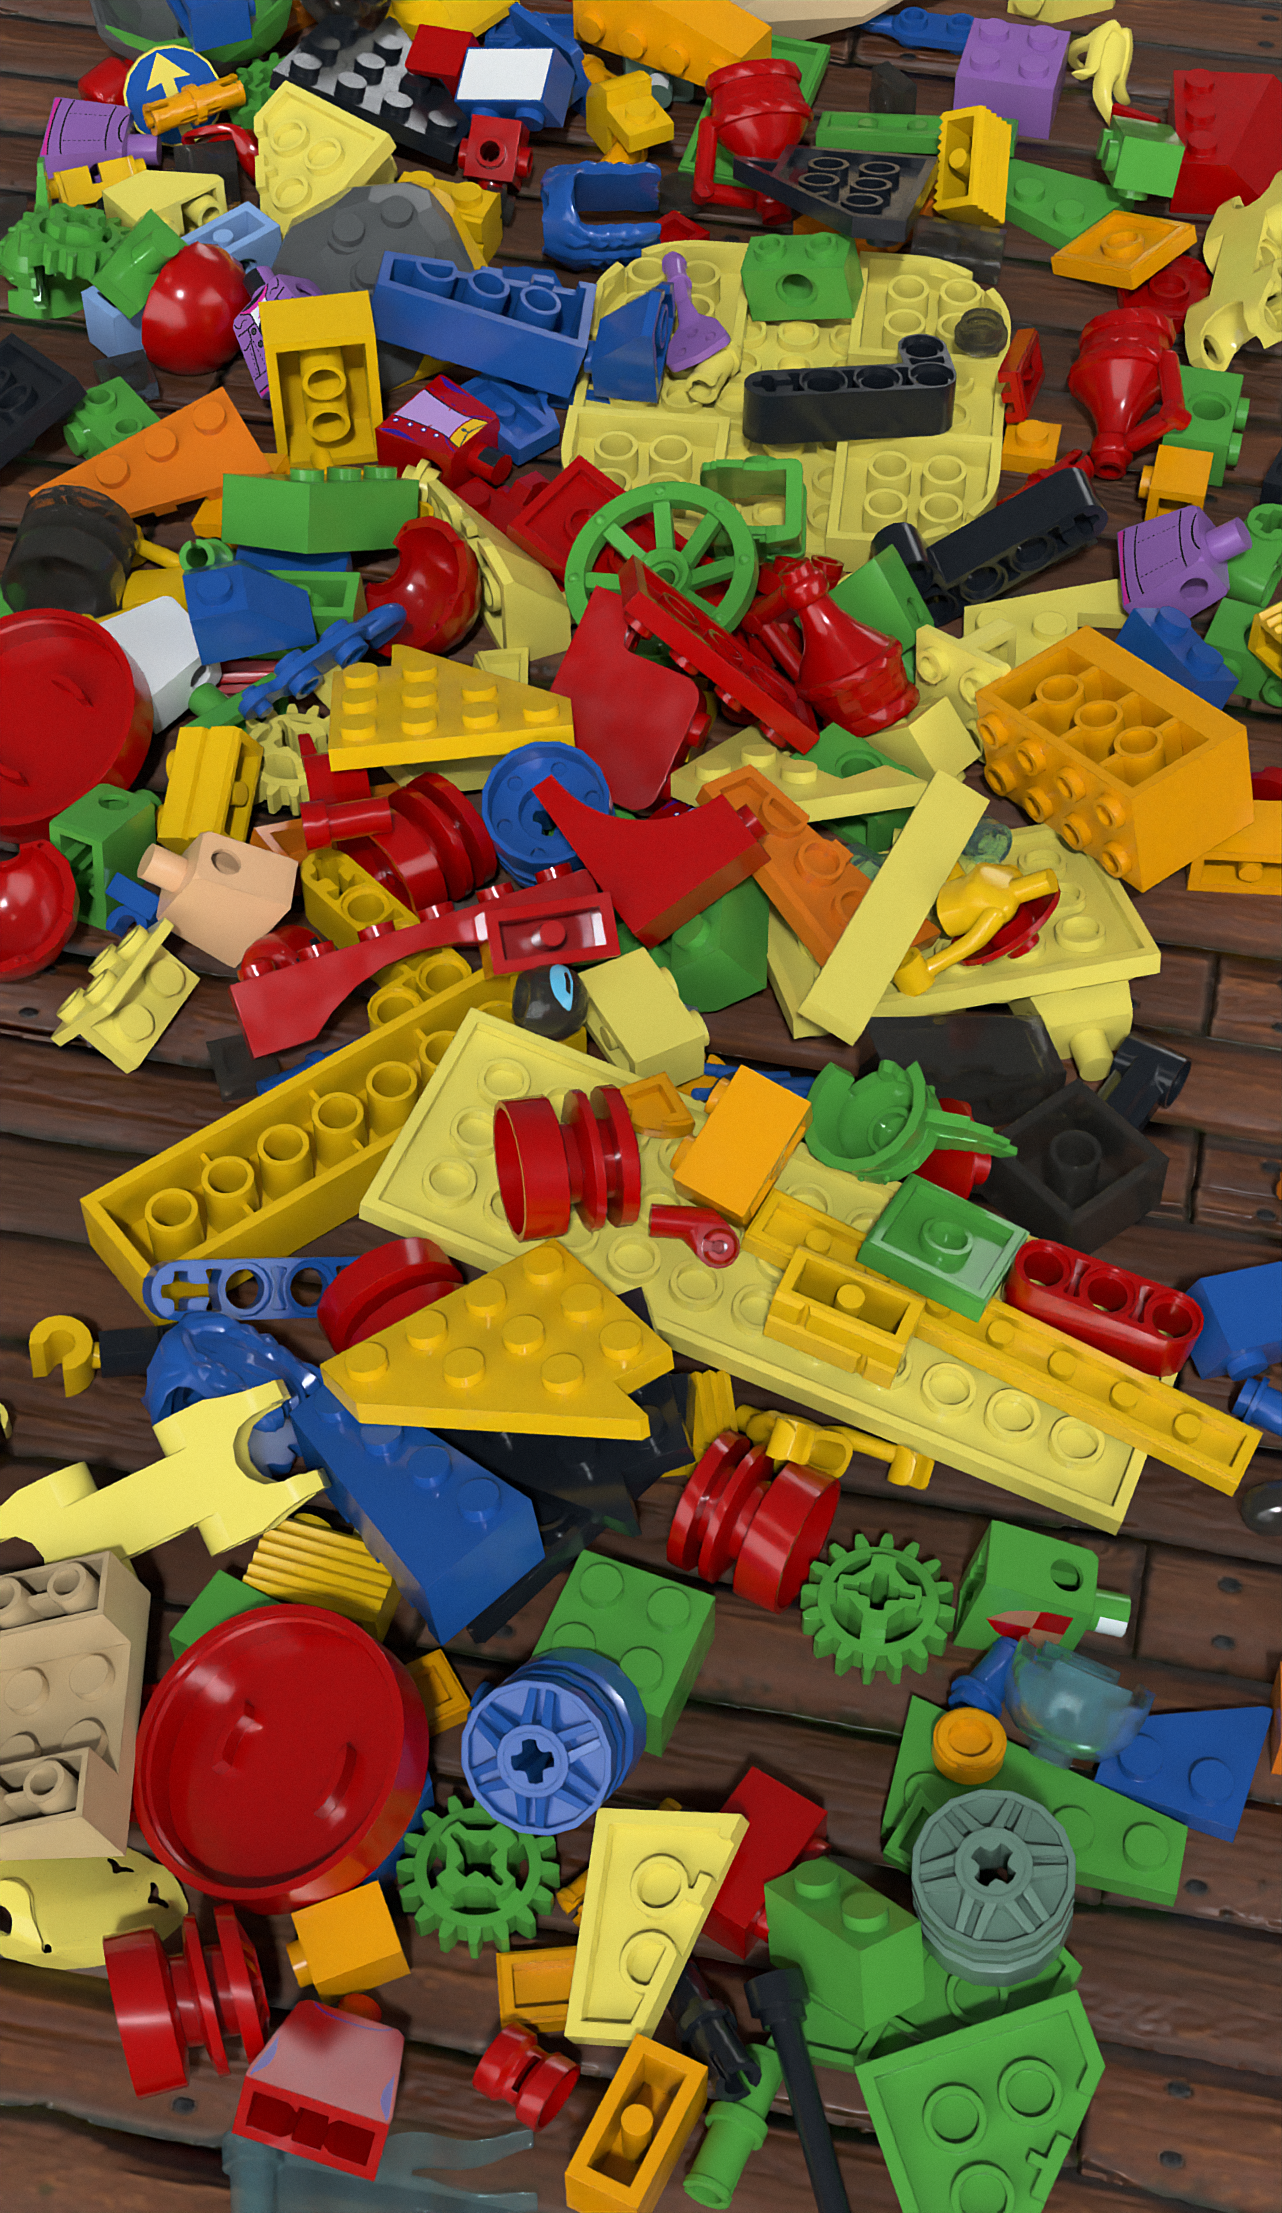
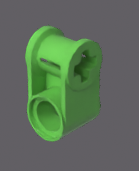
M1274 503L1262 504L1253 508L1245 519L1244 524L1251 536L1252 548L1227 560L1230 590L1224 597L1264 609L1269 604L1278 583L1282 579V505Z

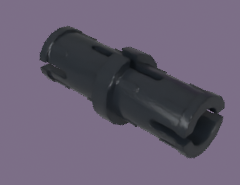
M688 1959L676 1984V1989H674L666 2006L677 2025L675 2030L677 2042L686 2054L690 2053L691 2057L697 2058L699 2063L708 2066V2078L712 2084L713 2091L721 2101H739L750 2095L751 2092L746 2087L738 2071L742 2070L749 2083L757 2087L762 2076L761 2069L757 2062L751 2058L736 2033L738 2024L731 2008L727 2004L723 2005L722 2001L715 1999L702 1978L697 1964L693 1960Z

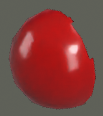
M196 241L189 246L185 245L162 268L148 294L142 316V344L148 360L161 370L176 375H200L213 372L228 364L241 349L233 329L234 319L252 299L243 285L246 273L242 264L218 244H202Z
M425 516L405 522L392 542L400 553V562L395 573L384 582H369L364 590L368 613L377 607L389 603H398L407 611L406 622L400 631L378 649H372L391 658L392 645L402 644L434 655L446 652L458 644L473 627L481 608L483 572L475 551L465 537L451 524L433 516Z
M44 839L19 844L20 852L17 856L0 862V982L15 981L45 969L55 962L76 929L80 899L69 861L51 842Z

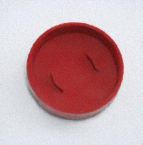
M40 608L19 611L0 618V841L23 844L44 839L50 842L49 823L53 818L98 784H110L128 790L136 779L147 756L154 723L153 702L147 680L137 662L100 624L81 614L63 609Z
M277 1604L249 1610L224 1621L197 1639L174 1662L158 1684L142 1716L135 1740L132 1797L138 1823L147 1844L157 1859L179 1880L222 1904L232 1902L234 1909L260 1915L291 1914L350 1891L375 1871L392 1852L406 1831L419 1803L429 1760V1733L424 1704L414 1680L399 1658L355 1623L333 1611L304 1604Z

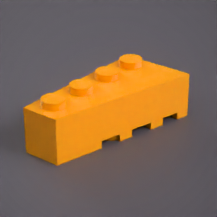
M573 0V30L575 39L705 87L708 75L717 69L738 62L772 58V27L729 0Z

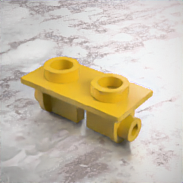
M132 155L97 163L101 182L96 184L92 183L88 165L53 172V178L48 179L49 188L51 189V200L58 198L59 203H66L70 207H76L79 204L83 205L85 209L95 208L98 199L102 197V190L147 170L144 159H134Z

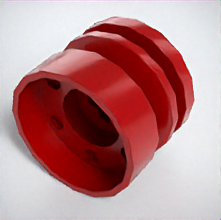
M425 771L407 783L406 787L402 786L388 796L393 832L336 841L338 851L351 857L415 916H417L416 912L447 902V899L457 901L472 891V888L475 889L493 878L497 868L493 842L483 820L472 803L452 782L438 773Z
M613 1084L595 1086L590 1093L589 1100L580 1089L569 1090L564 1096L560 1123L549 1099L543 1094L504 1099L497 1102L493 1116V1146L496 1173L505 1216L513 1237L519 1243L561 1237L566 1234L569 1226L571 1204L574 1205L582 1226L588 1232L599 1231L603 1228L606 1217L615 1228L632 1226L637 1222L641 1205L640 1153L627 1105L616 1086Z
M729 1429L721 1433L707 1449L682 1492L667 1542V1561L686 1572L698 1566V1576L713 1584L721 1579L737 1560L733 1576V1592L751 1603L780 1615L789 1608L800 1593L802 1585L805 1584L809 1577L811 1564L813 1561H817L824 1547L839 1503L841 1482L838 1478L808 1464L804 1466L792 1461L784 1467L771 1483L775 1459L765 1454L768 1446L761 1443L750 1450V1441L747 1437Z
M232 1902L213 1907L220 1942L203 1946L195 1912L184 1914L182 1918L183 1952L173 1955H167L160 1935L153 1923L103 1936L102 1944L112 2000L129 2073L138 2100L189 2087V2049L204 2045L213 2068L218 2076L223 2078L231 2075L225 2039L242 2035L249 2067L267 2044L271 2015L254 1941L249 1939L236 1917Z

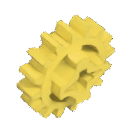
M289 704L286 714L278 715L276 711L272 710L266 716V721L262 723L254 719L246 720L245 722L247 734L264 747L253 806L261 803L263 800H267L269 813L275 814L282 805L290 806L293 816H299L301 813L299 802L309 801L310 798L297 735L309 733L317 753L328 752L330 715L324 719L320 718L319 706L315 705L308 709L306 714L298 713L296 705Z

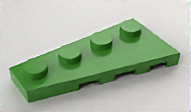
M912 1695L882 1823L881 1838L890 1840L920 1788L939 1809L950 1799L979 1789L1014 1791L1042 1804L1065 1828L1076 1857L1075 1884L1171 1907L1174 1906L1188 1826L1008 1740L1004 1763L995 1777L987 1782L976 1785L956 1783L946 1778L937 1769L931 1755L935 1726L940 1718L948 1712Z

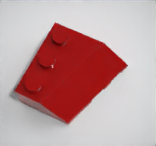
M1200 68L1190 71L1173 70L1166 124L1172 126L1184 144L1185 150L1173 198L1169 197V213L1215 215L1221 204L1236 196L1241 197L1245 207L1249 206L1262 196L1269 188L1275 174L1282 170V83L1274 74L1212 72Z

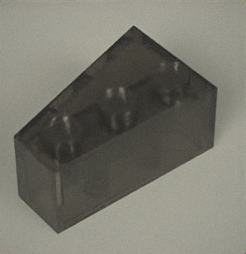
M1041 1015L871 1017L861 1034L858 1081L870 1073L878 1071L880 1061L882 1060L894 1061L904 1071L917 1060L926 1084L935 1087L937 1099L954 1098L968 1102L972 1109V1117L976 1123L993 1128L1061 1112L1067 1072Z

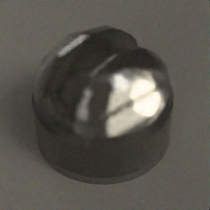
M1282 1479L1250 1487L1242 1499V1519L1247 1528L1260 1537L1282 1536Z

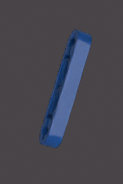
M362 1255L171 1259L159 1262L149 1270L144 1278L142 1294L144 1303L150 1312L161 1319L180 1321L185 1313L198 1310L221 1313L236 1320L317 1318L316 1311L323 1293L338 1275L336 1267L341 1266L340 1273ZM311 1268L321 1278L322 1291L316 1302L303 1307L291 1295V1281L301 1269ZM207 1269H212L210 1279H208L206 1274ZM246 1269L257 1280V1296L253 1303L247 1307L236 1308L227 1299L225 1291L226 1282L237 1270ZM178 1271V1277L181 1282L209 1284V1297H181L178 1309L174 1310L173 1300L162 1298L161 1288L162 1285L173 1283L174 1272ZM209 1298L213 1307L212 1310H206Z

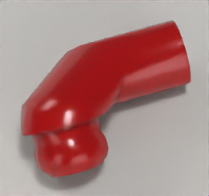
M651 1203L648 1222L649 1237L681 1239L704 1264L715 1269L726 1268L737 1259L740 1251L739 1239L733 1229L714 1209Z

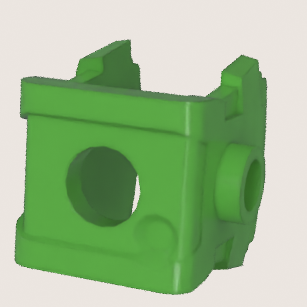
M757 455L747 457L745 460L716 459V461L702 463L700 468L701 486L720 494L725 499L749 498L750 495H786L785 525L747 526L756 544L758 557H764V562L774 563L775 556L778 555L797 559L804 558L806 554L807 490L806 485L803 483V467L799 460L793 458L776 459L770 456ZM723 528L720 529L704 553L710 558H715V562L734 556L731 538Z

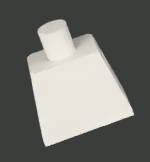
M162 596L99 623L129 653L142 670L152 696L154 710L153 732L155 734L164 730L189 708V698L198 686L204 683L216 685L222 677L220 662L202 666L189 614L173 597Z

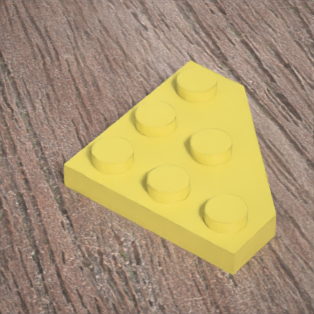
M285 80L254 116V133L258 138L259 155L255 156L256 190L260 194V211L280 225L281 239L283 241L293 218L347 187L364 186L397 147L389 133Z

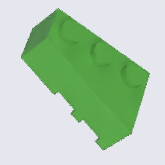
M364 465L363 475H361V468L328 466L327 474H324V469L303 467L290 468V474L223 473L221 542L303 554L397 548L392 542L403 524L410 519L418 517L419 480L397 477V467L383 465Z

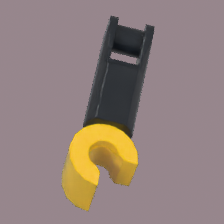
M63 1315L47 1317L37 1323L30 1334L29 1349L33 1378L48 1376L55 1366L62 1363L66 1398L81 1393L89 1387L94 1379L96 1368H101L102 1378L146 1375V1369L151 1363L163 1335L176 1326L179 1321L153 1327L98 1331L99 1342H93L90 1331L81 1321L71 1316Z

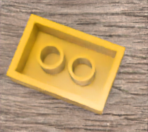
M368 290L258 302L277 453L287 455L291 468H313L310 455L319 448L327 449L330 452L335 466L378 461L375 428L383 422L376 335Z

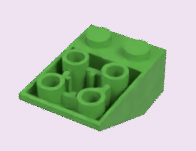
M747 877L651 950L631 932L617 910L613 908L621 952L620 956L644 947L658 968L665 966L671 972L678 987L679 998L688 1011L696 1010L698 1013L718 1011L767 988L769 897L753 877ZM607 961L579 965L577 974ZM576 995V998H575L574 1017H575L580 1023H582V1021L580 1020V1018H579L578 1015H577V995Z

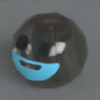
M559 964L539 965L518 975L512 995L511 1015L516 1026L553 1041L563 1042L579 1031L585 1023L590 996L584 981L576 971Z

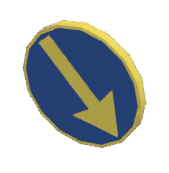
M176 44L156 46L139 56L127 72L123 89L124 103L132 111L134 126L141 134H151V128L148 129L143 117L142 107L144 104L180 93L183 86L191 83L200 86L216 81L219 77L210 62L198 52L195 53L192 48ZM220 112L207 117L208 121L197 126L189 123L161 133L162 145L170 147L183 146L181 138L186 132L198 127L215 124Z

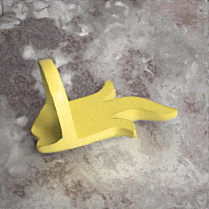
M1114 19L1100 25L1087 36L1073 40L1069 45L1068 62L1076 70L1072 72L1076 79L1082 81L1094 77L1093 99L1109 127L1112 106L1114 105L1112 91L1116 101L1120 104L1127 106L1131 102L1126 90V81L1133 55V34L1131 29L1127 27L1121 28L1120 24ZM1083 52H1088L1084 65L1077 56Z

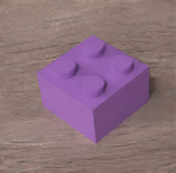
M974 18L956 73L953 110L977 105L986 106V109L991 110V113L997 114L996 117L1019 120V136L1048 140L1065 84L1071 32L1056 30L1046 25L1028 26L1008 23L998 18Z

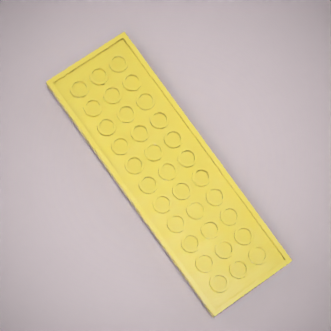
M471 1007L363 1197L359 1208V1218L405 1238L420 1237L429 1239L437 1244L446 1255L489 1273L551 1239L519 1243L513 1237L508 1225L500 1196L493 1146V1116L497 1102L504 1099L543 1094L549 1099L560 1123L564 1096L569 1090L580 1089L589 1100L590 1093L595 1086L613 1084L620 1088L645 1078ZM678 1092L695 1120L693 1136L697 1137L710 1116L704 1112L706 1103L694 1100L692 1097ZM635 1132L641 1163V1205L638 1220L632 1226L615 1228L606 1217L603 1228L599 1231L588 1232L582 1226L574 1205L571 1204L568 1231L561 1237H555V1239L615 1295L642 1287L649 1301L658 1335L672 1350L717 1369H723L731 1375L886 1440L904 1445L917 1453L1116 1536L1124 1520L1148 1454L915 1336L892 1386L888 1390L863 1379L862 1375L856 1372L852 1374L762 1335L769 1315L772 1298L785 1273L784 1270L741 1248L733 1264L726 1268L715 1269L704 1264L681 1239L649 1237L648 1222L651 1203L698 1207L676 1194L672 1179L675 1171L670 1169L673 1155L685 1137L660 1139ZM800 1142L775 1183L774 1188L869 1235L903 1183L893 1181L884 1185L883 1183L860 1182L850 1172L826 1167L810 1153L807 1144ZM728 1224L736 1233L741 1246L745 1233ZM1029 1235L1026 1243L1031 1240H1038V1238ZM1007 1276L1005 1277L1004 1281L1002 1282L1001 1286L999 1287L998 1291L994 1296V1298L1002 1301V1288ZM1030 1279V1281L1037 1285L1046 1286L1040 1281ZM1093 1304L1100 1310L1109 1312L1106 1308ZM1158 1330L1160 1333L1164 1334L1165 1336H1168V1337H1172V1338H1173V1336L1170 1335L1169 1333H1167V1332H1165V1331ZM1178 1372L1166 1377L1149 1376L1173 1387Z

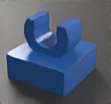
M117 872L105 893L122 903L123 906L111 912L106 921V929L123 937L129 925L135 921L137 925L140 924L145 929L158 922L156 913L160 896Z

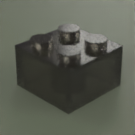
M1077 1078L997 1133L1009 1139L1010 1145L1018 1148L1017 1155L1004 1158L991 1155L989 1176L983 1184L977 1185L976 1189L1013 1224L1030 1232L1029 1235L1038 1239L1054 1241L1091 1255L1160 1205L1170 1158L1083 1081Z

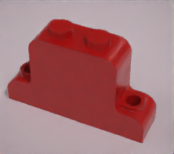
M596 585L549 692L571 698L575 748L583 750L601 768L610 790L613 805L638 816H651L664 806L667 801L669 802L673 799L671 797V773L683 766L691 746L697 749L700 748L711 726L712 716L706 714L707 700L705 694L690 678L634 654L642 635L634 630L624 619L623 614L626 610L623 609L622 597Z

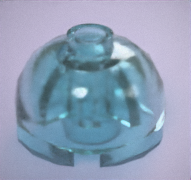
M1021 1636L1009 1664L1004 1683L1005 1707L1013 1724L1033 1739L1028 1750L1030 1754L1051 1765L1069 1770L1074 1758L1098 1763L1115 1758L1132 1744L1144 1725L1157 1696L1154 1692L1138 1683L1133 1694L1132 1691L1116 1685L1121 1675L1120 1672L1049 1641H1045L1041 1653H1037L1038 1648L1032 1636Z

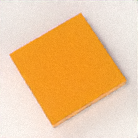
M1113 210L1051 257L1053 274L1134 290L1197 242L1195 225Z

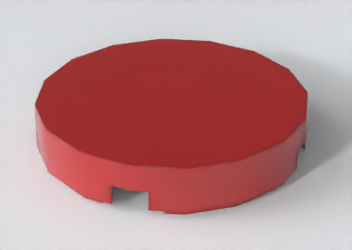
M1180 254L1134 290L1117 287V306L1119 309L1128 307L1148 308L1163 313L1173 321L1176 334L1185 333L1184 323L1188 308L1210 295L1213 278L1206 273L1207 266L1202 262Z

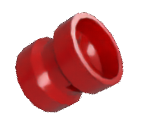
M513 2021L498 2034L488 2047L474 2073L472 2085L474 2089L491 2101L505 2100L515 2107L517 2120L534 2132H540L554 2120L572 2094L580 2076L581 2066L562 2052L548 2053L538 2045L537 2034L520 2022Z

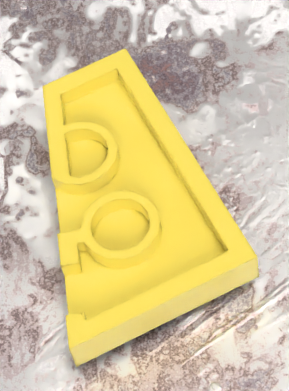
M614 1808L597 1809L564 2036L574 2044L630 2047L636 2033L652 2039L750 1823L742 1814Z

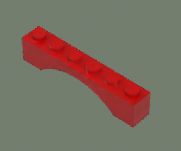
M570 862L535 873L537 885L516 892L511 881L476 893L479 904L455 911L452 901L444 902L416 912L420 923L396 931L393 920L358 931L357 935L360 943L336 950L333 940H329L297 951L300 963L276 970L273 960H268L236 971L240 982L230 985L227 991L251 1061L314 1040L336 1007L356 986L380 969L414 954L445 947L479 946L474 918L483 911L598 893L593 876L587 868L573 873Z

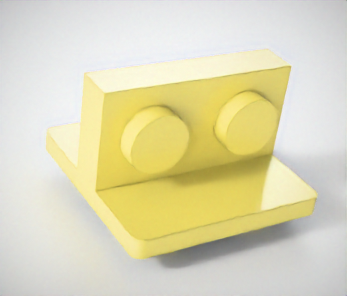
M997 618L961 639H957L926 624L916 631L915 686L919 689V702L946 695L981 753L977 760L986 764L983 740L976 726L979 715L975 692L1001 676L1004 677L1015 668L1017 626L1002 618Z
M166 917L148 929L139 924L126 935L118 947L113 943L108 945L88 969V972L94 976L85 990L82 987L77 988L58 1009L56 1015L62 1022L50 1039L59 1046H62L80 1034L126 1074L138 1068L200 980L198 976L161 945L173 929L174 924Z

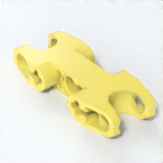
M1282 170L1275 174L1269 188L1262 196L1249 206H1244L1240 196L1233 197L1221 204L1207 229L1203 244V254L1209 270L1214 275L1209 296L1188 308L1184 323L1186 351L1189 363L1193 367L1224 372L1228 368L1234 354L1253 337L1257 336L1260 339L1264 349L1282 341Z
M283 1379L273 1380L243 1392L201 1400L156 1423L152 1428L166 1458L99 1491L85 1461L59 1470L16 1491L0 1506V1543L13 1537L28 1541L44 1557L45 1565L110 1550L138 1579L130 1559L187 1531L198 1527L211 1557H214L277 1528L293 1512L332 1485L324 1468L315 1469L306 1474H298L285 1481L278 1482L263 1476L251 1462L248 1441L253 1426L267 1413L281 1407L286 1400L291 1398Z

